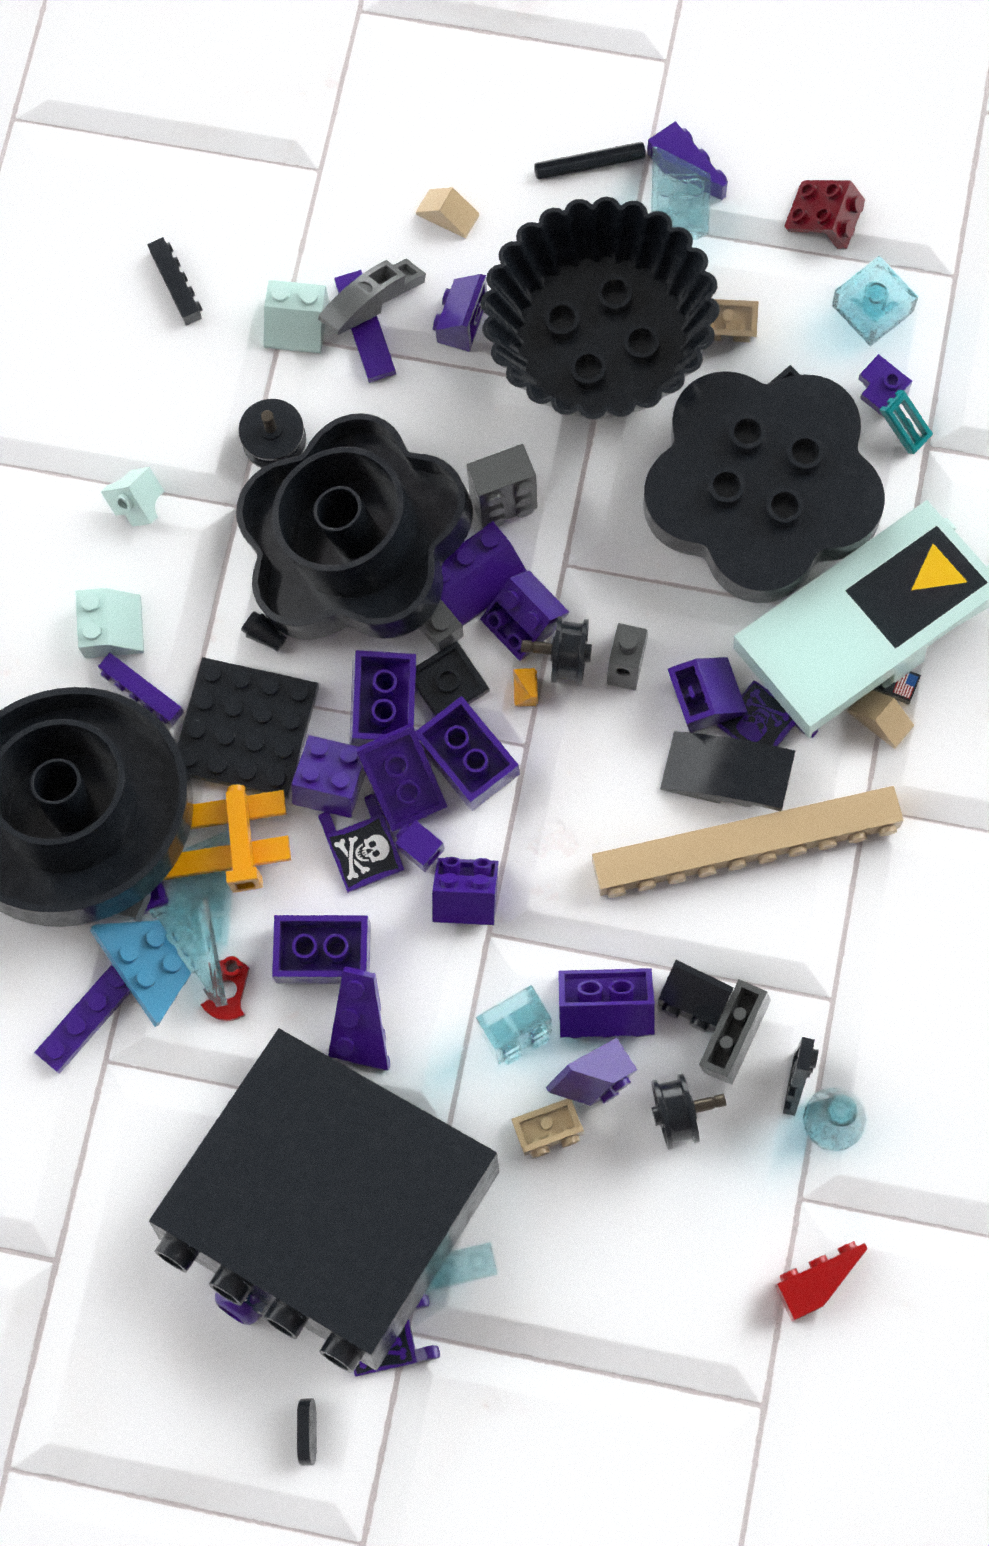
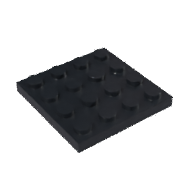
M202 657L177 744L189 776L227 786L244 785L245 790L258 793L284 790L285 799H289L291 784L300 761L319 690V683Z

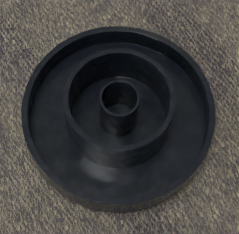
M67 687L46 690L26 696L1 709L0 912L30 924L66 927L97 922L116 915L138 903L151 893L174 867L184 849L192 825V783L182 754L171 733L153 713L134 700L114 692L90 687Z

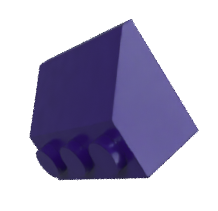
M494 521L464 541L442 565L443 590L441 600L462 626L469 623L489 607L509 578L527 571L511 542Z
M355 650L352 661L350 745L360 747L410 723L414 727L416 654Z
M652 968L558 971L560 1038L643 1037L645 1035H655Z

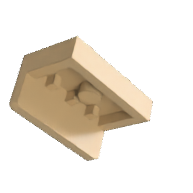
M714 299L720 308L718 318L710 325L715 333L714 341H721V335L733 336V342L749 343L751 337H757L759 301Z
M564 1099L511 1119L524 1156L531 1154L532 1158H538L550 1153L549 1147L560 1143L562 1148L580 1142L579 1136L584 1135V1129L579 1121L574 1104L570 1099Z

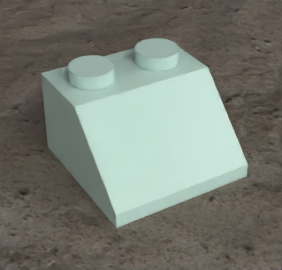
M268 280L264 304V348L321 354L326 325L319 321L318 317L329 304L326 285Z
M110 588L75 590L78 648L85 659L106 657L109 652L114 656L144 653L140 594Z

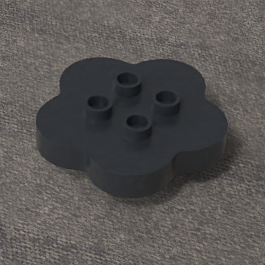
M731 371L713 372L697 378L682 391L676 401L671 428L672 446L656 459L646 477L643 511L651 532L667 547L683 554L703 558L719 585L739 599L754 603H768L781 600L794 593L806 581L817 563L843 559L872 539L883 514L885 492L882 481L875 468L858 451L861 419L854 399L841 385L818 375H795L768 385L748 375Z
M356 413L331 421L315 434L301 455L277 460L264 466L247 481L240 492L236 507L238 527L245 540L257 554L252 575V590L255 600L263 613L279 631L297 639H319L347 627L354 628L363 634L376 638H395L415 631L435 612L443 590L442 565L461 546L472 525V500L459 474L450 464L438 457L409 452L398 431L389 422L378 416Z

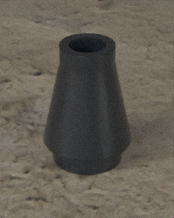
M256 611L251 613L241 628V631L246 634V638L270 647L276 652L281 649L287 640V637L263 613L259 614Z

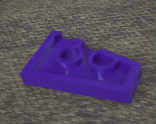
M346 966L343 969L328 1056L389 1071L391 1064L390 1058L387 1056L385 1043L387 1039L382 1025L381 1002L376 973Z

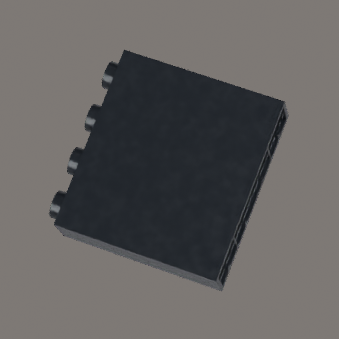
M278 1028L149 1219L158 1239L161 1240L154 1252L169 1265L184 1273L188 1272L194 1261L214 1272L215 1274L208 1285L219 1295L236 1305L241 1306L249 1294L270 1307L263 1318L281 1333L297 1339L305 1327L325 1339L326 1341L319 1350V1353L339 1368L353 1373L361 1361L377 1371L499 1174L498 1154L491 1148Z

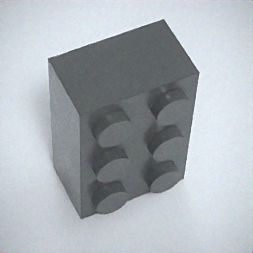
M523 443L466 464L469 494L482 528L492 521L497 526H501L507 519L515 516L519 518L526 517L533 513L534 509L538 508L536 473Z

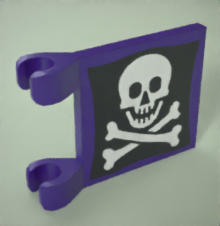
M375 794L364 797L371 818L338 831L335 828L330 813L323 812L318 815L347 893L405 871Z

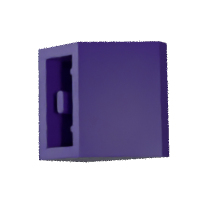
M528 570L508 579L480 620L521 661L530 654L521 652L522 640L544 642L556 631L558 616H563L565 619L569 611Z
M728 657L696 658L667 668L690 733L748 714Z
M457 857L437 858L432 889V922L494 925L499 861L487 858L475 860L459 859Z

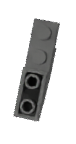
M407 258L394 265L385 260L360 275L345 287L319 314L318 320L335 334L340 335L381 314L382 304L425 283L426 273Z

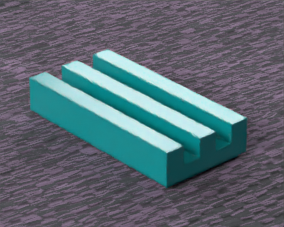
M898 390L895 393L896 397L890 398L887 401L888 406H882L879 411L907 453L915 454L933 433L907 393L903 390ZM900 404H902V406L904 407V409L906 410V412L908 413V415L910 416V418L922 434L921 437L914 429V425L912 424L910 419L906 417V415L900 408Z

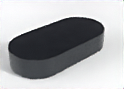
M302 1398L297 1406V1457L301 1466H313L317 1454L316 1404L313 1398Z

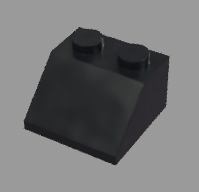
M676 959L657 1004L662 1006V1012L673 1018H678L681 1015L691 1020L689 1024L697 1030L707 1032L709 1029L714 1032L734 987Z

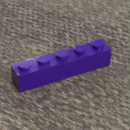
M110 652L98 665L101 671L100 675L105 680L109 681L111 679L115 682L114 686L121 692L125 690L129 693L130 699L135 702L140 701L144 705L143 707L151 713L157 714V718L164 725L168 723L173 727L183 715L184 710L180 705Z

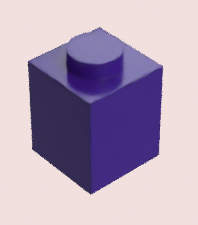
M416 819L411 825L405 824L396 835L398 839L395 842L397 850L423 872H426L445 851L444 843Z

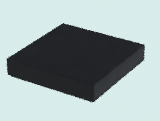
M455 641L416 666L415 688L434 716L461 696L468 704H471L490 692V688L458 641Z

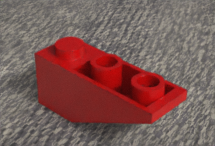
M852 1241L837 1248L839 1255L829 1260L826 1254L809 1261L810 1268L801 1273L798 1272L797 1268H794L779 1276L781 1282L777 1283L775 1288L791 1321L816 1311L827 1303L868 1249L865 1243L857 1246L855 1241Z

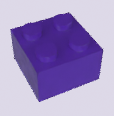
M308 735L291 784L292 805L352 818L366 775L355 750L358 746Z

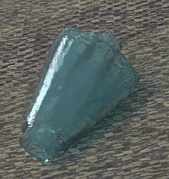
M837 1087L822 1089L814 1094L805 1106L803 1114L804 1132L813 1143L822 1149L830 1151L847 1150L856 1144L865 1132L867 1123L865 1107L856 1095L846 1089ZM835 1107H837V1109L839 1110L846 1109V1116H837L835 1113Z

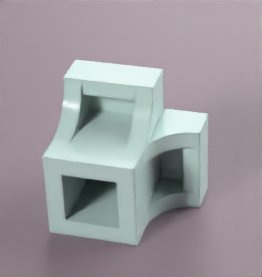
M145 467L130 470L123 478L107 485L100 492L115 516L125 515L133 527L151 524L158 518L155 504L158 497L164 492V489L151 468Z

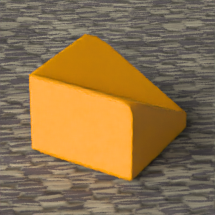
M535 668L513 669L515 706H537V670Z

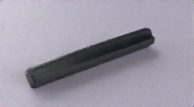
M640 141L534 163V173L536 179H544L644 159L646 157V149L644 143Z

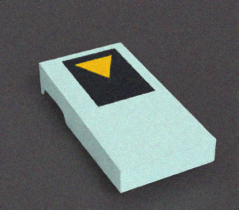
M928 500L734 635V650L808 738L811 737L814 731L881 683L884 688H887L894 682L899 681L924 662L928 646L953 628L989 608V565L986 566L955 532L957 528L948 518H943Z

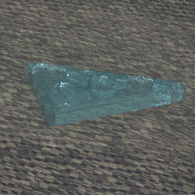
M208 898L150 909L152 917L158 918L168 934L165 936L177 948L178 955L189 971L196 973L204 985L203 991L207 997L215 1003L216 1007L227 1005Z

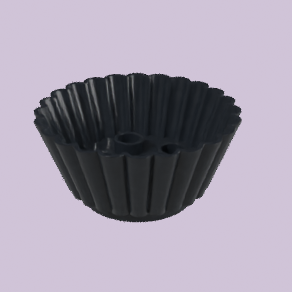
M606 196L597 199L593 204L584 199H575L566 205L565 210L554 207L546 209L540 215L538 223L527 222L520 226L516 234L517 241L505 243L500 248L498 259L501 264L494 265L487 273L486 281L491 290L482 296L481 308L489 317L482 325V332L493 343L491 348L492 359L496 364L506 368V378L509 383L526 390L530 400L541 405L550 406L556 412L563 415L584 416L588 419L600 420L608 414L613 418H621L632 412L654 407L661 398L675 393L682 388L685 377L701 367L703 362L701 352L711 346L714 341L715 333L710 325L718 318L720 308L717 301L712 298L718 288L717 280L714 275L705 271L709 261L707 254L699 248L692 247L693 237L687 229L672 227V220L669 215L662 211L648 213L647 208L639 201L631 200L620 205L613 197Z

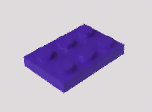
M411 723L355 748L392 832L401 829L407 823L412 824L415 819L418 821L448 807Z

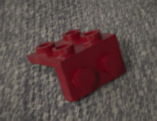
M804 180L798 188L784 227L788 232L825 233L836 249H847L851 237L855 233L860 213L864 209L865 199L851 180Z

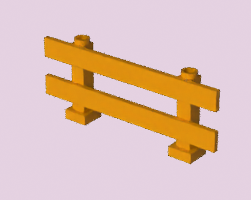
M237 784L227 787L226 799L193 804L190 830L229 824L230 845L182 852L164 880L226 871V881L233 893L262 889V875L257 867L254 866L291 861L290 841L288 835L252 841L250 820L287 815L284 790L247 796L245 786Z

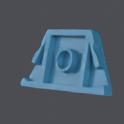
M159 920L95 924L91 926L90 932L154 1027L159 1026L166 1012L174 1003L180 990L193 972L188 961Z

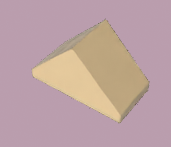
M453 187L429 189L415 212L417 216L465 239L480 216L479 212Z
M874 690L853 703L847 710L850 715L894 749L914 727V724L894 697Z

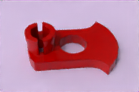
M229 956L219 960L211 994L208 1000L200 1004L206 1013L221 1021H234L246 1015L241 1009V1002L250 968L237 957ZM231 964H237L239 969L233 972L228 971V967ZM225 982H233L237 987L235 995L231 998H224L219 993L221 985Z

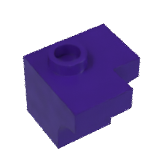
M878 354L859 374L858 380L866 387L860 399L883 417L879 409L882 406L887 407V401L890 398H895V393L898 390H903L909 395L913 381Z

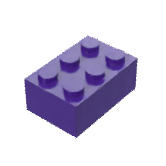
M462 696L415 731L425 755L471 811H474L520 775L519 764Z
M274 915L272 978L276 984H340L342 971L345 966L370 972L371 922L368 915Z

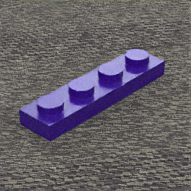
M112 964L34 1052L59 1074L131 993Z

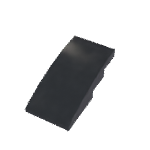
M674 731L660 790L719 804L720 801L749 808L751 805L782 811L796 750L729 737Z

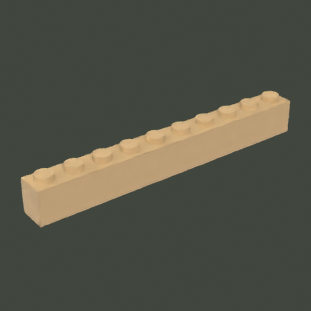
M889 786L593 853L592 864L600 896L607 895L608 898H615L625 895V890L638 888V891H646L655 888L656 883L668 881V884H677L684 882L687 876L698 874L700 878L716 874L717 869L728 867L729 871L745 868L747 866L746 863L757 860L759 864L770 863L777 860L776 856L789 854V857H796L807 853V849L819 847V850H827L836 847L837 842L849 840V843H858L866 840L867 835L879 833L880 837L889 836L897 832V829L901 827L904 820L895 787Z

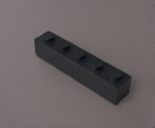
M164 237L148 243L147 246L185 325L202 319L200 312L203 309L199 301L195 302L193 298L196 296L191 286L188 287L186 284L188 279L185 272H180L179 270L181 265L177 256L173 257L172 255L174 251L170 242L166 243Z

